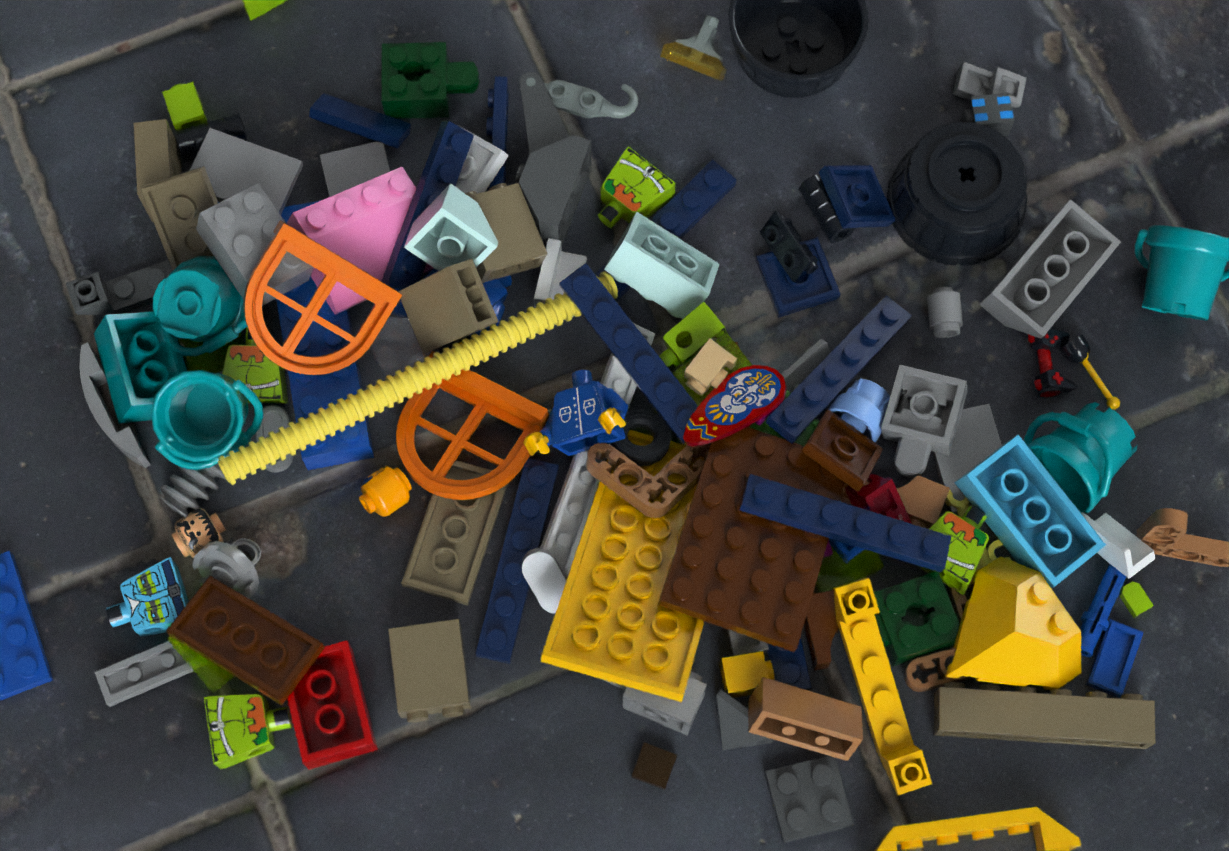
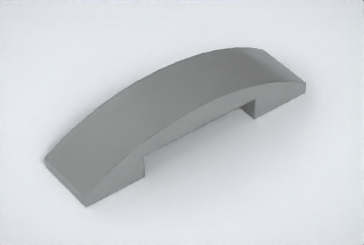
M89 343L81 345L80 379L91 413L105 434L125 456L144 468L150 466L151 464L132 429L127 427L121 431L118 430L98 389L99 386L107 383L104 369Z

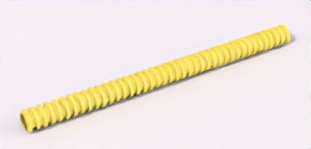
M606 271L601 272L600 277L597 278L612 297L616 299L618 297V288L614 279ZM564 292L563 295L560 293L555 294L554 299H545V304L539 302L536 304V308L528 307L526 313L524 311L518 312V317L512 315L508 317L507 322L501 320L499 321V326L493 324L490 326V330H481L480 335L472 334L470 340L467 338L462 339V344L454 343L451 349L445 347L443 348V353L435 352L432 358L427 356L422 363L416 361L414 362V367L408 365L405 367V371L398 370L393 377L387 375L385 381L379 379L376 381V385L369 384L364 391L358 389L356 395L350 393L345 400L339 398L337 399V404L329 403L327 404V409L324 410L321 407L316 414L310 412L308 413V418L300 417L296 424L290 422L287 428L281 426L278 428L279 432L274 433L271 431L268 433L269 437L267 438L261 436L256 443L254 441L248 442L249 446L246 448L240 446L238 447L239 451L235 453L233 450L229 451V456L225 458L223 455L219 456L218 464L227 482L234 485L236 484V479L241 478V480H244L248 473L254 475L259 468L265 470L267 464L275 465L277 459L280 458L283 461L289 453L293 456L298 449L304 451L306 450V445L314 446L318 439L324 441L326 440L325 436L330 435L332 437L336 435L335 431L337 430L343 432L345 431V426L353 427L355 426V421L363 422L366 416L371 418L376 411L382 413L384 412V407L392 408L394 407V402L400 404L405 397L411 399L413 398V393L421 394L423 388L429 390L432 388V384L439 385L442 383V379L450 380L452 374L458 376L461 374L460 370L468 371L471 365L476 367L481 360L487 362L489 361V356L495 358L498 356L499 351L505 353L508 347L513 349L517 347L518 342L524 344L526 343V338L534 339L536 333L542 335L545 333V329L550 331L554 329L555 324L561 326L563 325V320L569 322L572 320L573 315L579 317L581 313Z

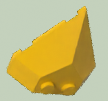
M1000 556L974 573L972 580L974 587L970 599L966 601L954 644L956 651L952 663L948 665L945 677L959 678L960 676L976 678V681L1022 687L1037 685L1044 686L1045 690H1054L1061 688L1081 674V630L1039 571Z

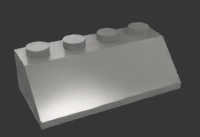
M1070 199L1055 213L979 305L1004 326L1042 338L1121 241Z

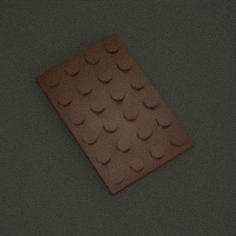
M745 427L726 438L712 442L658 605L795 652L829 538L739 511L746 479L749 474L836 501H840L845 482L801 452L804 447L803 445L791 444L785 439L750 427Z

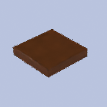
M828 409L801 450V452L857 492L867 481L883 451L882 447Z

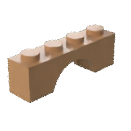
M919 475L910 483L896 488L912 524L927 529L938 520L950 490L947 486ZM845 483L841 494V501L852 505L845 491V488L848 486Z

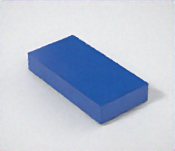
M1110 619L1107 631L1103 633L1086 685L1120 698L1123 695L1144 632Z

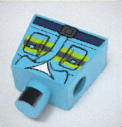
M170 557L122 582L120 589L124 602L106 608V613L113 628L131 622L133 630L139 636L165 633L189 602L178 565Z

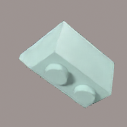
M450 183L413 222L404 248L440 271L469 259H473L475 267H477L497 248L499 242L478 202Z

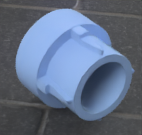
M860 378L848 388L846 393L839 394L828 410L870 440L876 442L882 433L881 426L890 396L877 383Z

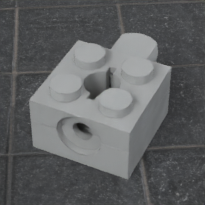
M899 365L881 431L883 439L898 442L894 463L896 470L901 475L907 478H915L917 475L921 476L927 467L931 451L950 456L968 393L966 380Z
M690 671L683 700L679 702L603 680L625 690L623 694V709L686 736L690 732L707 684L701 682L702 677Z

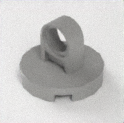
M246 538L238 539L231 545L220 541L209 542L194 556L193 570L199 569L202 578L198 582L201 586L211 575L250 599L257 592L259 586L255 566L261 558V549L256 542ZM240 550L248 552L252 557V561H250Z

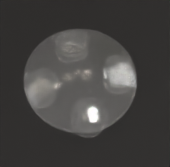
M392 317L387 319L372 345L375 362L382 371L392 377L395 376V372L398 370L405 371V367L408 365L414 367V362L416 361L424 362V358L431 353L423 354L408 318Z

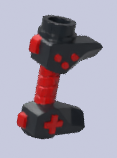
M1050 328L1042 338L1028 334L1030 347L1037 350L1040 375L1035 377V387L1039 397H1055L1061 393H1069L1078 387L1073 381L1065 378L1058 369H1053L1051 361V351L1060 349L1068 344L1070 335L1067 332Z

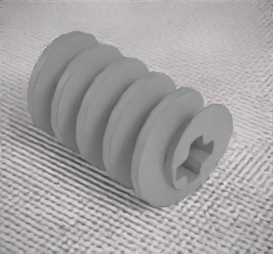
M219 464L200 470L179 467L183 477L172 474L170 480L174 488L162 485L160 488L165 498L161 497V499L181 517L186 518L189 514L187 511L188 507L194 510L200 508L196 501L197 497L207 501L210 499L205 490L206 487L215 490L219 489L214 479L216 476L226 480Z

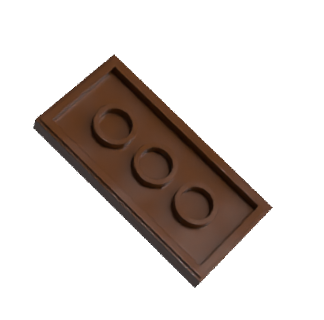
M211 575L166 630L170 637L280 705L285 702L325 648L319 640Z

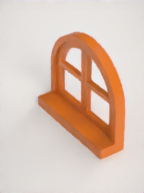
M280 220L273 231L275 233L274 237L253 269L246 285L243 305L248 331L263 354L286 370L304 375H323L339 371L357 361L370 348L402 297V294ZM287 251L326 274L306 307L267 285ZM336 282L341 283L374 303L373 308L355 336L317 315ZM264 292L302 313L282 346L275 341L265 325L262 313ZM312 321L319 323L349 341L341 349L327 355L303 356L293 353Z
M432 351L429 357L432 358L435 352ZM462 369L460 370V375L455 376L452 374L450 380L442 379L441 384L436 385L434 383L429 390L423 388L421 394L413 393V398L407 401L400 414L396 430L399 456L410 477L428 492L454 500L480 498L498 491L512 481L530 457L523 443L524 439L531 433L540 432L549 417L547 408L471 370L464 371ZM438 389L475 406L456 435L421 418L422 413ZM486 413L523 431L504 460L468 442ZM417 425L451 442L433 471L423 464L416 452L415 430ZM463 449L498 466L491 472L474 479L453 480L445 478Z

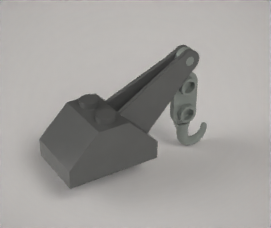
M527 72L520 78L529 157L526 164H520L515 182L520 185L545 248L548 238L561 241L562 247L591 173V141L574 135L569 136L556 109L584 118L611 117L622 119L634 113L638 106L639 98L632 87L626 84L621 86V89L628 93L630 100L625 106H616L601 96L599 92L570 82L554 80L550 83H544L541 76L535 72Z

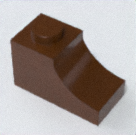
M834 590L812 595L804 623L814 671L828 669L832 662L830 653L831 643L834 636L840 632L836 621Z

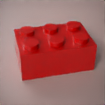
M346 640L325 646L287 698L302 763L309 770L378 750L351 645Z

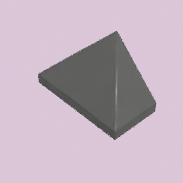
M722 689L718 692L715 705L723 750L773 743L774 739L748 732L749 709Z

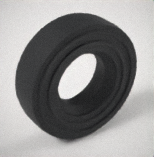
M639 407L628 409L624 418L626 425L623 427L626 439L610 443V445L638 466H648L657 463L666 455L670 447L671 430L657 412L651 409ZM633 428H644L651 432L653 441L645 446L635 445L629 441L627 433Z

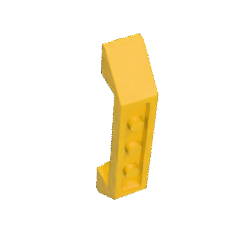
M867 577L834 588L836 621L877 754L897 795H901L931 785L932 781L923 752L913 743L874 614L879 613V608L870 579Z
M1037 807L892 827L875 851H897V845L901 844V850L917 849L923 847L922 841L936 839L937 845L953 844L959 842L958 836L972 834L973 840L995 837L994 831L1007 829L1008 835H1017L1030 832L1029 826H1032L1037 851H1071L1081 846L1079 837Z

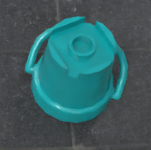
M1152 225L1148 230H1139L1134 245L1135 257L1147 269L1142 307L1160 313L1176 314L1179 317L1208 320L1220 282L1229 278V269L1224 271L1227 262H1229V238L1199 230L1167 225ZM1144 241L1150 247L1149 260L1143 254Z
M197 256L183 261L167 278H164L158 284L153 295V311L155 316H158L165 339L171 349L182 356H198L206 352L210 354L239 337V333L247 327L244 316V299L214 256ZM174 336L190 339L194 342H203V345L196 348H185L177 343Z
M205 370L182 372L168 379L156 393L151 409L153 430L159 439L155 449L170 462L181 468L192 470L210 468L218 464L219 456L223 455L225 458L229 456V451L233 450L235 453L239 451L238 447H245L248 445V442L252 441L251 438L260 429L264 417L262 403L256 394L240 380L235 381L232 377ZM249 400L254 407L255 417L252 425L245 432L242 431L249 412Z
M1095 402L1086 404L1075 415L1067 412H1062L1061 414L1049 412L1039 415L1029 425L1024 437V442L1079 512H1084L1085 514L1090 513L1101 498L1108 495L1112 478L1137 451V446L1133 448L1130 442L1136 436L1127 421L1111 408H1108L1104 413L1096 410L1095 408L1100 403ZM1057 421L1061 425L1049 435L1039 436L1032 441L1036 430L1043 423Z

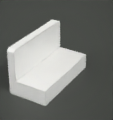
M548 238L546 246L548 254L542 262L534 296L535 308L539 302L545 304V299L547 298L554 299L555 294L560 293L563 295L564 291L559 286V283L587 263L586 256L562 252L561 241Z
M1084 512L1081 513L1106 544L1097 554L1128 579L1155 560V553L1152 548L1107 513L1095 521Z

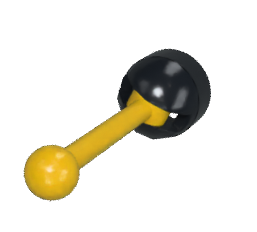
M1080 335L1063 346L1060 350L1065 358L1072 363H1082L1107 399V407L1113 410L1117 409L1120 406V400L1112 396L1087 360L1091 348L1085 337Z

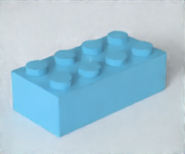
M1019 435L1005 442L954 482L972 506L985 513L987 516L985 522L1016 562L1039 571L1051 588L1058 585L1106 546Z

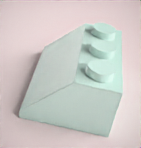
M636 212L611 253L604 270L610 273L616 281L626 283L637 290L643 298L653 300L666 308L667 312L672 316L684 319L704 302L710 294L720 264Z

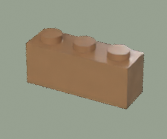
M763 677L749 698L748 732L848 761L863 741L862 709L858 705Z

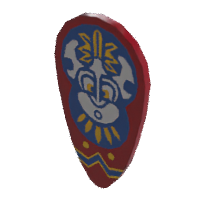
M763 365L743 367L729 374L717 389L714 388L691 415L683 435L685 444L694 447L721 440L745 427H749L772 412L785 398L787 388L784 377L776 369Z

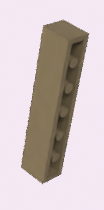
M958 682L944 683V687H939L934 693V736L1147 749L1156 744L1155 701L1143 700V696L1139 694H1123L1121 699L1107 698V693L1087 692L1085 693L1086 696H1072V691L1065 689L1050 690V694L1036 693V688L1017 687L1015 692L1001 691V686L980 685L979 689H965L966 685Z

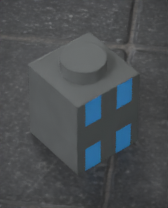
M1009 92L971 96L966 109L962 110V122L982 124L985 127L988 126L998 131L1002 136H1008L1014 123Z

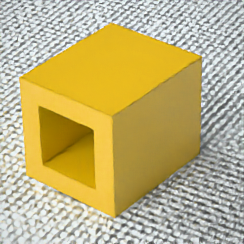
M763 651L721 658L719 666L724 692L733 698L752 695L763 677L774 680L771 660L765 661Z

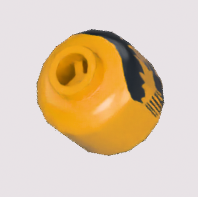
M383 466L361 481L362 495L359 497V500L368 513L371 514L375 511L378 515L386 517L408 503L410 499L409 491L412 490V486L406 475L399 468L392 469L389 466Z

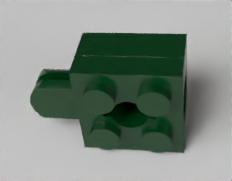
M446 42L382 44L381 101L385 115L396 119L449 117V94L475 93L479 88V72L475 63L449 62Z
M935 571L874 592L879 608V613L874 615L892 667L954 646L960 624L939 572Z

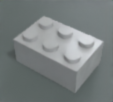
M259 183L200 212L196 226L197 232L243 299L249 277L274 237V229L280 220L285 222ZM287 251L267 285L285 294L309 281L314 267ZM264 292L262 306L276 298Z

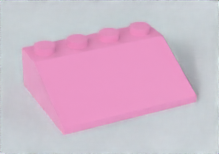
M399 167L293 212L286 224L382 281L416 187L404 168ZM426 263L423 274L434 268ZM314 268L311 278L318 287L326 274ZM336 282L326 298V302L335 315L367 300L339 282Z

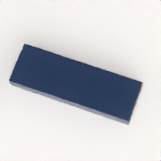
M324 93L310 107L309 117L395 148H398L411 131V123Z

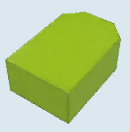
M1130 582L1121 588L1119 597L1133 618L1154 606L1139 583Z

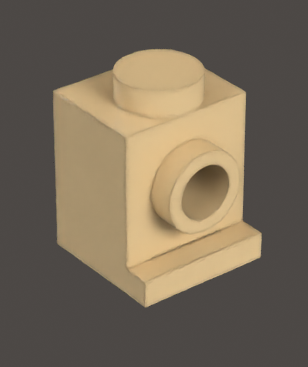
M709 338L684 372V377L688 380L686 385L701 396L711 386L717 389L728 374L724 368L728 367L732 370L736 365L737 358Z

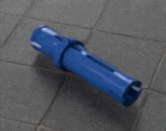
M1110 563L1088 611L1083 612L1080 618L1082 622L1080 627L1081 655L1084 657H1091L1093 655V650L1102 631H1107L1109 626L1107 619L1126 579V576ZM1113 581L1110 591L1104 601L1105 595L1110 587L1111 582ZM1099 612V615H1098V617H1097V620H1096V622L1094 623V626H1093L1092 631H1091V633H1090V629H1091V627H1092V625H1093L1094 620L1096 619L1097 613Z

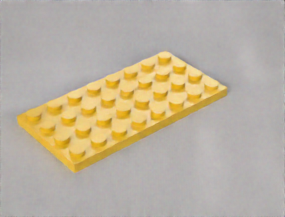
M633 430L627 433L629 441L635 445L645 446L653 441V436ZM671 441L668 452L660 461L652 465L640 467L654 477L687 445ZM699 456L698 458L692 457L691 465H690L689 467L692 469V465H693L698 459L704 460V457H702V456ZM626 474L619 478V481L626 486H632L638 482L632 475ZM671 474L667 477L675 485H681L686 482L685 478L680 474ZM599 482L542 652L541 662L682 702L705 621L659 606L658 602L697 484L667 514L659 518H650L602 482ZM661 490V494L654 500L649 498V502L659 501L661 503L664 491Z

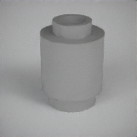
M951 287L935 288L933 293L927 296L929 328L933 330L934 337L937 338L957 336L960 334V327L963 326L960 293L953 291Z

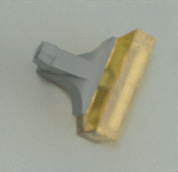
M706 15L699 34L688 39H676L675 42L664 44L660 57L723 82L727 69L721 61L722 57L714 48V39L717 33L715 28H717L719 20Z

